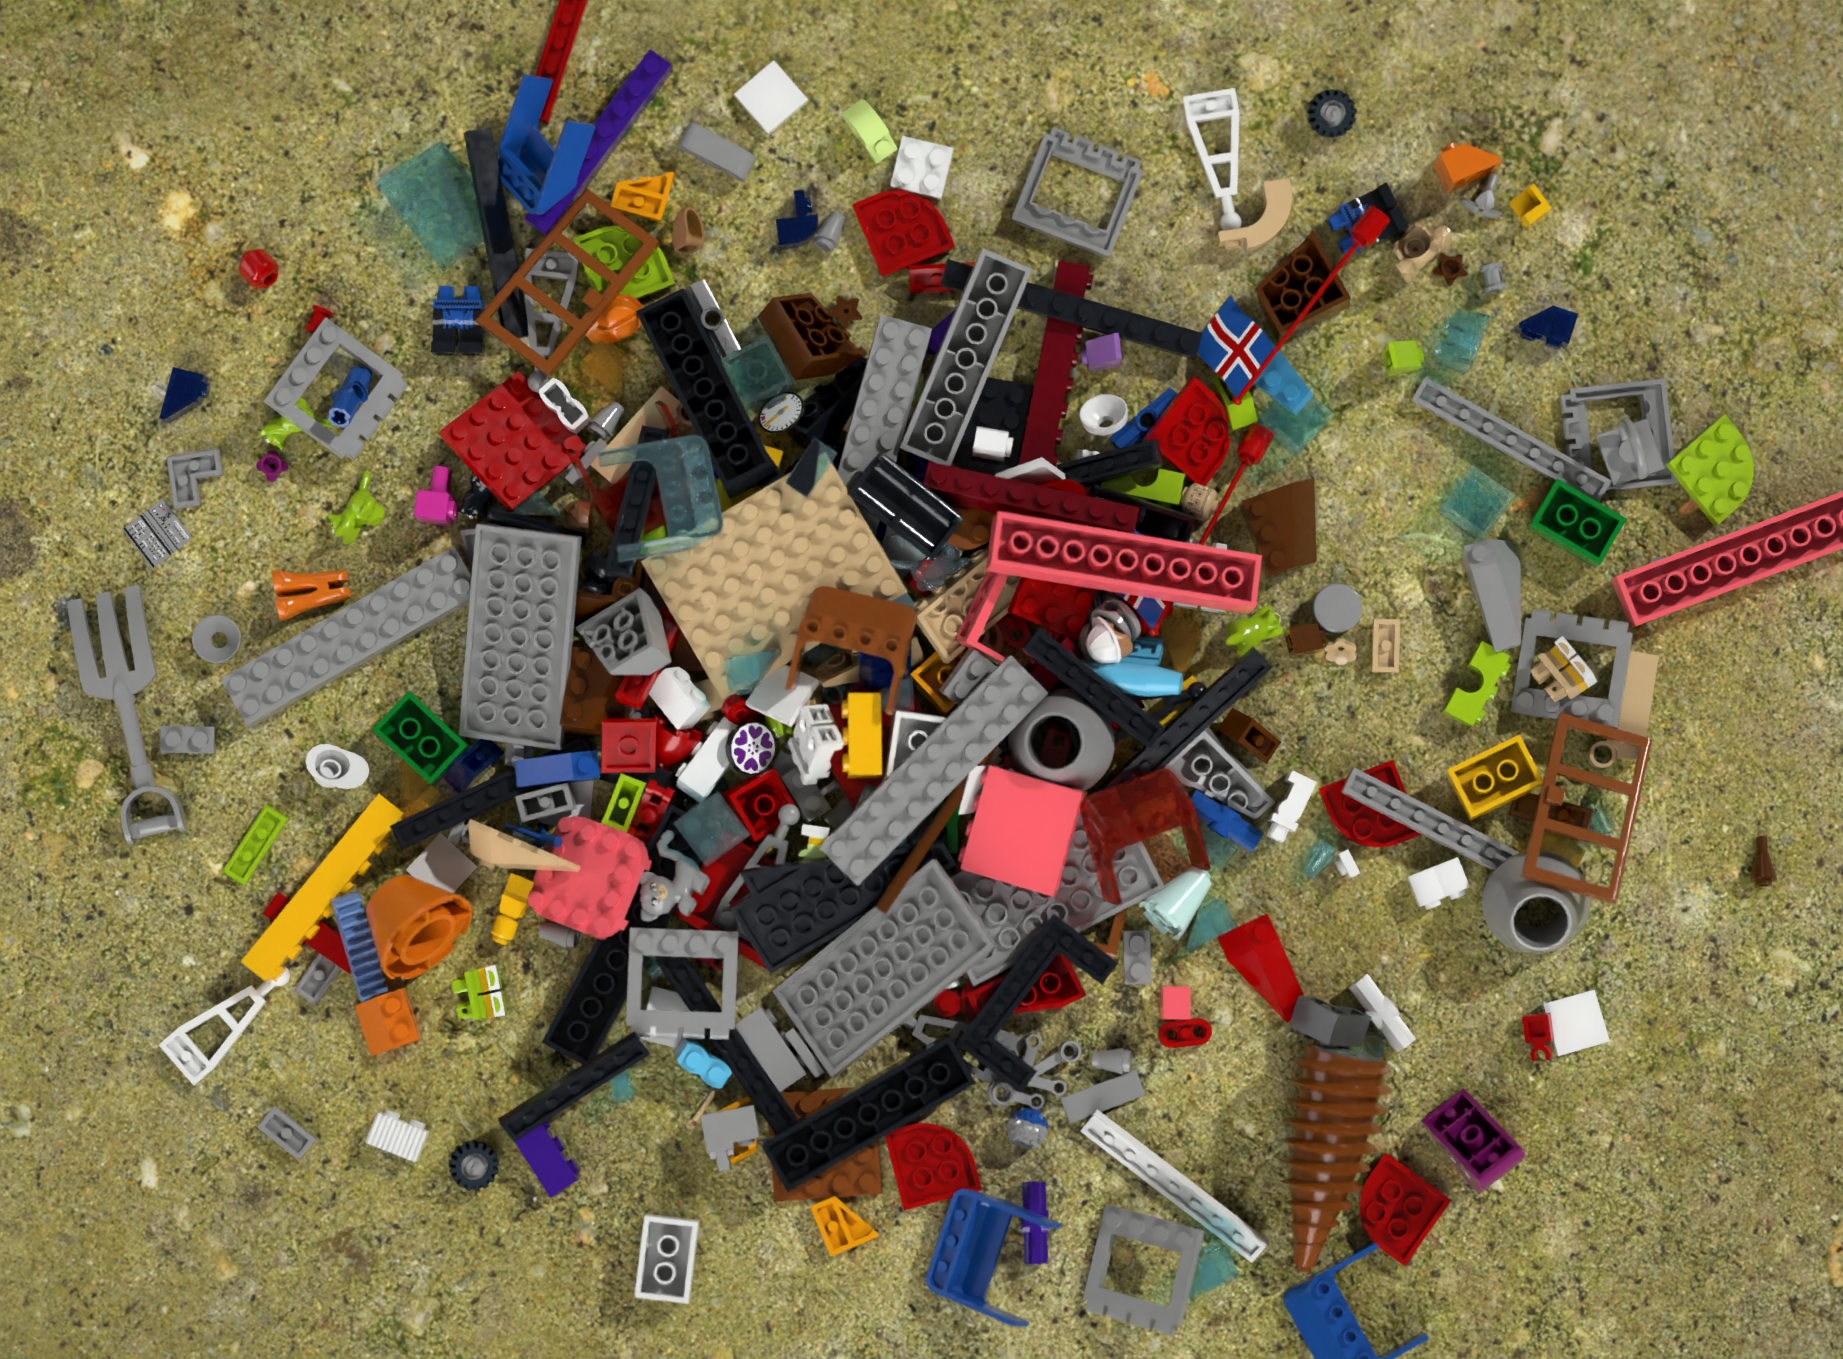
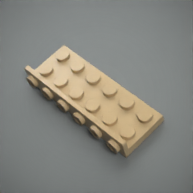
M989 545L985 549L973 553L967 564L954 569L950 573L951 577L935 585L931 589L932 593L919 599L911 606L915 611L917 624L944 663H949L967 648L954 639L987 572L986 565ZM1008 576L981 635L1008 613L1007 611L1014 592L1021 579L1020 576Z

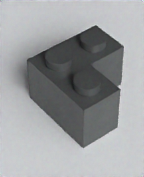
M1299 995L1289 1026L1299 1030L1298 1035L1318 1040L1317 1044L1324 1048L1333 1049L1334 1046L1350 1050V1047H1362L1371 1016L1353 1007L1334 1006L1316 996Z

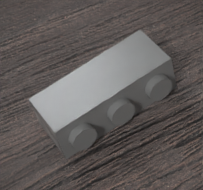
M760 1007L735 1024V1028L778 1091L781 1092L806 1075L805 1068L808 1066L799 1054L794 1055L789 1048L792 1044L785 1036V1031L778 1032L774 1026L778 1021L769 1008L764 1011Z

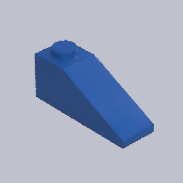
M597 750L514 761L517 788L593 781L600 778Z

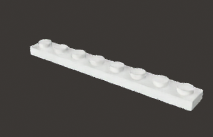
M1098 1109L1080 1130V1132L1251 1263L1267 1247L1269 1240Z

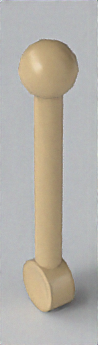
M712 1087L713 1090L694 1117L686 1122L687 1129L693 1130L696 1128L697 1120L716 1093L721 1092L723 1087Z

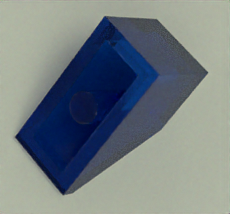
M173 367L159 418L166 423H171L200 406L203 398H207L211 386L208 383L209 379L204 374Z
M480 739L454 760L442 778L455 791L461 793L473 787L504 755V752L492 740Z

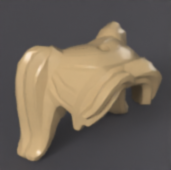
M1417 222L1391 246V251L1400 260L1397 268L1405 282H1412L1419 269L1432 260L1436 253L1449 249L1452 239L1450 236L1451 230L1448 226L1441 225L1432 234L1425 225ZM1414 248H1417L1418 251H1417V252H1413V249H1414Z

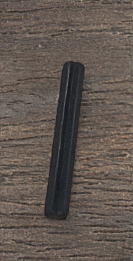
M493 506L486 513V520L491 523L511 528L580 536L581 548L586 543V535L578 531Z

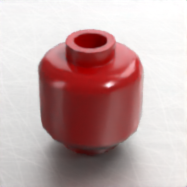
M254 249L242 255L239 272L253 287L267 288L277 280L279 266L266 251Z

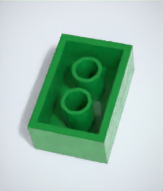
M1556 479L1551 483L1526 529L1596 568L1601 565L1627 518L1563 481Z
M408 691L372 729L432 786H435L471 748L411 691Z

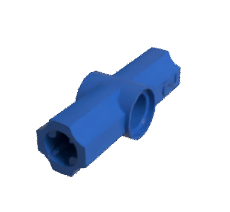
M358 365L352 367L341 388L332 393L333 403L329 409L328 420L333 426L337 425L342 428L348 426L359 405L368 400L367 389L371 383L372 373L367 367H360Z
M1170 387L1146 408L1140 410L1132 420L1109 438L1113 446L1119 449L1142 442L1151 428L1143 427L1140 424V418L1150 416L1155 424L1177 396V393Z
M1198 790L1194 792L1184 808L1192 816L1206 823L1210 830L1225 839L1229 838L1251 853L1264 834L1261 830L1241 819L1238 813L1223 804L1219 805Z

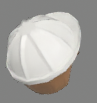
M1100 616L1093 618L1092 630L1086 638V647L1090 657L1100 664L1120 663V660L1127 657L1133 651L1130 637L1115 631L1114 623H1107Z

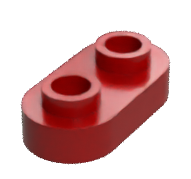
M1010 613L996 622L1005 643L1009 647L1014 649L1023 648L1030 639V630L1023 618ZM1014 631L1021 632L1022 638L1020 640L1012 638Z
M741 694L729 697L722 705V713L730 722L737 726L747 721L762 723L764 714L749 708L745 703L748 698Z
M1201 1018L1168 1021L1162 1024L1158 1030L1160 1043L1168 1048L1203 1045L1212 1036L1211 1025ZM1197 1026L1203 1030L1202 1035L1199 1037L1193 1034V1029ZM1170 1029L1176 1032V1037L1173 1040H1169L1166 1036L1167 1031Z

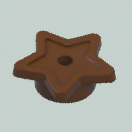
M1441 253L1440 265L1433 271L1434 275L1443 276L1448 286L1453 284L1456 277L1467 276L1468 273L1462 267L1463 255L1459 254L1449 257ZM1449 266L1453 267L1452 271L1448 270Z
M840 295L837 296L836 307L828 315L837 318L842 329H846L850 322L863 319L857 310L859 298L847 301ZM844 309H848L849 312L845 314Z

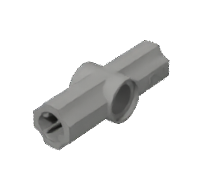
M705 279L690 285L685 289V292L720 360L723 361L735 356L741 351V348ZM709 315H718L720 317L719 324L716 326L707 325L706 319Z

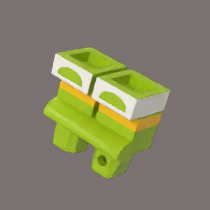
M499 965L464 972V976L451 980L454 994L468 992L470 1002L456 1005L459 1019L473 1018V1020L508 1015L504 991L480 996V993L503 989Z

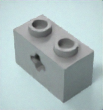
M564 783L515 796L521 821L524 823L577 809L571 783Z

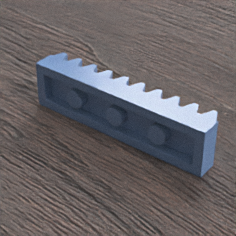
M357 891L330 899L359 1000L364 1002L387 994L388 988L384 983L385 978L382 975V968L376 955L377 950L373 945L374 940L370 934V927L367 924L368 919L364 914L365 909L361 903V896Z

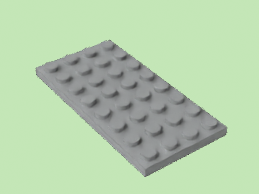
M481 523L476 524L459 736L554 750L563 749L565 731L559 723L571 664L581 548L580 536Z
M1117 792L1081 809L1056 896H1048L965 870H961L949 877L998 945V947L966 972L973 986L1014 966L1053 914L1076 931L1081 932L1165 889Z
M932 859L909 879L887 914L880 912L875 907L772 992L829 1075L837 1077L998 947V945L939 862Z

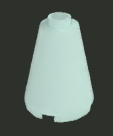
M1191 867L1164 885L1165 889L1141 900L1139 907L1144 906L1146 908L1143 914L1156 929L1164 935L1170 932L1173 934L1171 939L1179 940L1212 885L1210 881L1211 875L1202 867Z

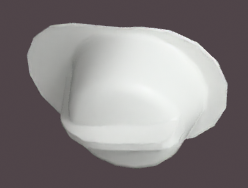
M317 745L308 752L306 757L307 770L316 782L323 787L356 788L362 785L369 775L368 763L363 757L334 745Z

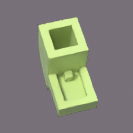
M863 98L841 113L853 134L861 140L876 164L898 149L881 118Z

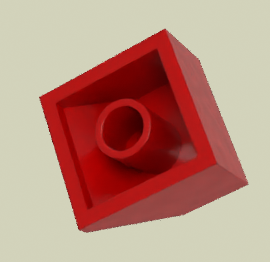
M775 768L745 779L722 793L747 840L754 842L778 828L780 823L778 813L782 806L786 804L795 805Z

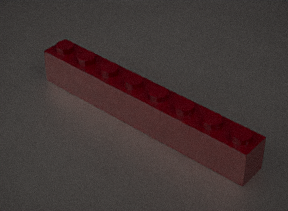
M1059 260L1053 290L1084 298L1085 290H1091L1094 275L1089 274L1090 266ZM1047 318L1019 465L1042 457L1053 466H1057L1058 455L1053 453L1055 444L1061 445L1064 429H1059L1060 418L1066 419L1069 403H1064L1065 392L1071 393L1074 378L1069 377L1070 367L1076 368L1079 352L1074 351L1075 341L1081 342L1082 327Z
M928 462L924 485L945 502L992 513L999 511L1134 534L1139 513V507L933 462Z

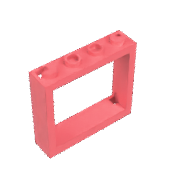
M987 571L954 640L967 648L975 649L982 656L999 665L1006 657L977 641L1009 575ZM1047 629L1045 632L1053 639L1062 635L1050 629Z

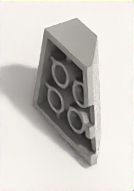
M641 588L575 627L612 675H650L671 662L659 605Z

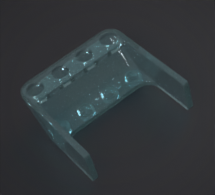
M689 435L599 451L600 467L634 461H647L654 466L668 531V538L618 546V562L686 551L717 536L722 531L723 517L708 444L703 437Z

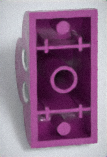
M1464 1088L1421 1120L1427 1131L1447 1154L1461 1176L1478 1194L1482 1193L1526 1157L1522 1147Z

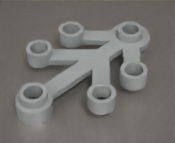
M1028 1033L1023 1040L1026 1047L1023 1060L1037 1070L1028 1086L1048 1090L1053 1095L1062 1096L1067 1090L1064 1081L1059 1079L1048 1080L1038 1076L1062 1061L1069 1063L1077 1061L1081 1055L1079 1044L1071 1040H1065L1058 1046V1051L1033 1066L1037 1049L1041 1046L1042 1041L1039 1035ZM1031 1037L1036 1038V1044L1034 1046L1029 1045V1039ZM1066 1046L1071 1047V1053L1069 1055L1064 1054V1049ZM1007 1047L1019 1056V1053L1015 1048ZM1000 1077L994 1080L988 1087V1098L997 1106H1005L1014 1101L1028 1105L1031 1109L1039 1110L1044 1105L1042 1095L1038 1093L1027 1095L1015 1091L1016 1089ZM1056 1083L1061 1084V1090L1059 1092L1054 1091V1086ZM1002 1087L1004 1089V1094L1001 1097H998L996 1095V1091L998 1088ZM1034 1097L1039 1098V1103L1036 1106H1033L1031 1103Z

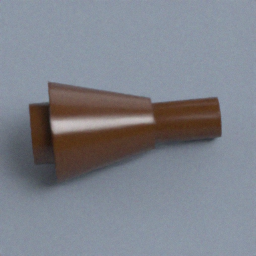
M1758 836L1756 837L1757 854L1755 855L1750 881L1755 882L1756 886L1767 887L1771 886L1772 882L1777 880L1768 853L1767 837Z

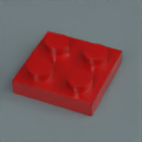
M656 718L602 719L601 773H655Z

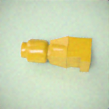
M511 873L498 906L501 914L496 916L491 928V933L493 934L491 940L503 945H507V942L514 938L518 927L516 919L523 918L529 905L527 901L529 892L532 891L535 883L533 880L516 873Z

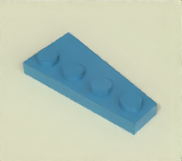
M1253 318L1252 321L1261 328L1258 322ZM1262 329V331L1264 332V334L1266 335V337L1269 339V341L1271 342V344L1273 345V347H1275L1276 345L1272 342V340L1268 337V335H1267V334L1265 333V331ZM1280 351L1277 352L1254 383L1256 387L1295 415L1314 396Z

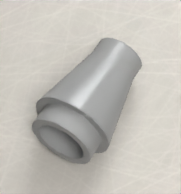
M831 211L829 217L814 235V245L817 248L830 253L833 252L834 248H838L845 216L839 212Z
M612 400L609 405L589 421L590 425L587 429L595 437L605 441L607 437H611L624 408Z
M542 922L539 929V937L545 938L568 950L569 948H576L580 938V931L559 923Z
M1119 1048L1093 1052L1092 1067L1120 1074L1131 1072L1132 1051Z

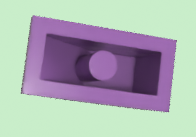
M1119 333L1085 341V349H1080L1082 365L1087 364L1088 371L1119 368L1122 360Z

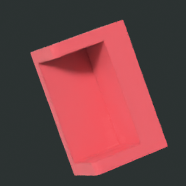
M1160 986V1019H1190V987Z

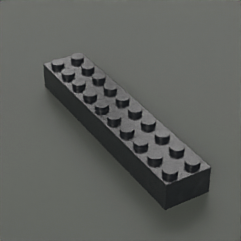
M670 804L646 848L648 858L652 862L650 871L644 870V872H653L655 875L663 876L672 882L675 877V861L660 856L657 848L660 836L665 831L671 830L674 833V838L668 843V848L677 850L684 856L692 858L700 867L719 830ZM640 882L625 916V920L629 921L624 930L620 929L614 935L606 937V940L597 939L541 1042L580 1064H584L600 1053L627 1003L630 928L667 929L674 916L673 913L679 903H676L669 913L659 915L653 921H644L641 919ZM643 955L642 973L651 956Z

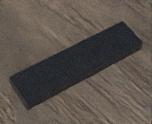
M1153 439L1057 465V469L1065 474L1066 479L1077 481L1083 487L1162 467L1163 462L1159 440Z

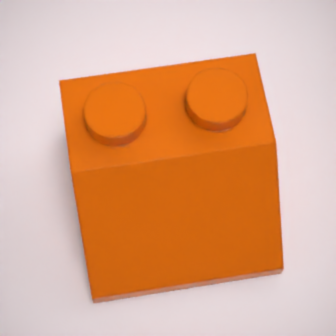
M1453 143L1441 149L1442 153L1437 155L1438 158L1433 166L1445 193H1448L1494 173L1502 161L1499 156L1464 143L1457 146L1456 143Z
M401 988L355 1005L371 1057L423 1039L406 988Z

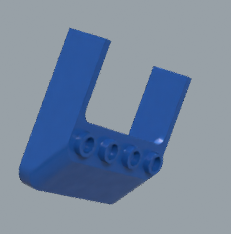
M523 74L496 151L501 182L530 214L542 215L576 187L577 177L596 126L589 123L565 120L555 149L538 130V122L553 80L551 78Z
M960 1189L956 1191L952 1197L926 1275L927 1287L936 1294L1012 1327H1028L1029 1321L990 1305L986 1300V1293L1013 1215L1044 1228L1060 1229L1062 1223L1007 1200L975 1190Z
M1371 1241L1285 1291L1283 1303L1314 1359H1395L1429 1339L1427 1334L1422 1331L1377 1356L1334 1280L1335 1273L1377 1249L1378 1246L1375 1242Z

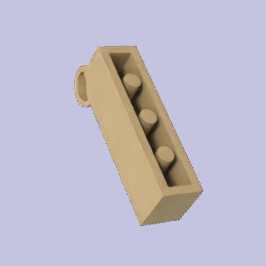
M660 386L590 464L591 467L615 489L619 485L624 487L628 481L642 425L668 431L672 426L677 428L681 423L687 427H693L691 421L682 417L684 409L682 403L664 387Z
M1636 651L1630 652L1619 730L1646 737L1659 655ZM1604 738V741L1596 742L1589 747L1587 760L1590 765L1598 769L1609 767L1614 763L1615 759L1637 762L1639 748ZM1598 746L1605 747L1609 752V759L1605 764L1598 763L1594 758V750Z

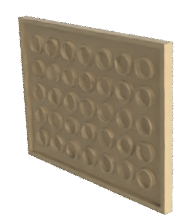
M826 452L818 456L815 486L807 497L786 484V481L792 474L791 472L641 561L722 700L761 679L778 655L780 656L767 674L792 660L801 620L811 594L817 587L830 586L888 601H893L908 592L856 502L847 495L849 490ZM807 642L804 653L821 642Z

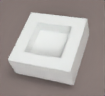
M1348 849L1336 855L1338 860L1335 861V865L1341 876L1346 874L1349 879L1360 874Z

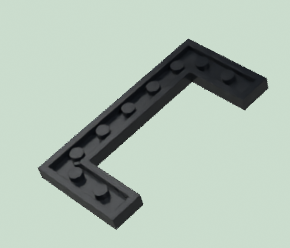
M1055 914L1051 916L956 1043L1020 1093H1022L1037 1073V1070L995 1039V1037L1057 954L1061 953L1101 985L1104 984L1119 964Z

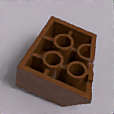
M1314 231L1255 288L1266 321L1278 342L1334 270ZM1338 274L1289 337L1349 308L1351 297Z
M812 293L773 297L757 316L795 380L834 375L868 354L862 346L857 348L849 340L851 335L846 329L840 330L832 322V317L828 315L829 311Z
M1314 478L1294 482L1241 501L1239 506L1257 555H1262L1261 566L1266 579L1317 561Z
M573 647L571 664L559 724L565 732L601 737L602 719H628L632 712V707L616 702L614 697L625 675L610 674L593 649Z

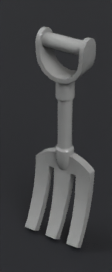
M139 584L125 588L129 634L135 670L130 671L113 596L110 591L96 594L100 639L106 677L101 678L84 602L81 598L67 601L71 634L83 692L102 699H113L119 711L132 765L130 771L135 788L124 800L121 808V824L128 845L134 844L137 838L179 829L180 832L187 831L184 809L179 798L170 789L156 786L151 763H148L134 706L136 701L134 694L146 688L157 675L146 623L142 590ZM154 791L162 794L170 801L174 813L131 822L133 803L140 795L146 792Z

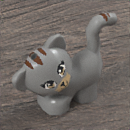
M671 830L665 831L660 836L657 848L660 856L675 861L674 880L671 882L669 879L657 876L653 872H643L640 879L641 919L647 922L657 919L659 915L669 913L676 903H679L678 907L681 913L687 917L690 916L697 905L696 901L692 898V894L695 891L702 895L710 883V879L700 871L699 866L692 858L684 856L677 850L668 848V843L674 838V833Z

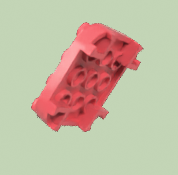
M585 817L561 818L552 835L561 837L562 845L560 847L547 845L545 851L581 866L580 870H537L533 882H535L532 891L529 892L528 904L533 907L536 913L552 922L559 923L595 938L606 940V937L614 935L620 929L624 930L629 921L625 920V916L644 870L650 871L652 861L648 858L645 843L626 832Z

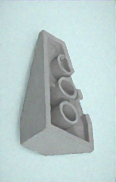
M1486 539L1463 546L1461 559L1494 652L1497 653L1521 646V564L1513 542Z
M1209 727L1165 766L1182 784L1189 787L1192 786L1204 792L1205 795L1211 798L1214 797L1255 820L1275 803L1271 795Z

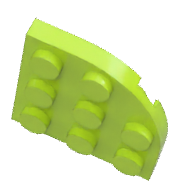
M620 226L603 227L573 238L576 245L617 275L643 245V243ZM660 247L655 250L619 295H630L639 300L676 286L667 260ZM583 264L591 287L602 294L610 283Z
M1725 414L1717 418L1665 464L1714 526L1719 525L1743 503L1753 482L1754 465L1749 446Z

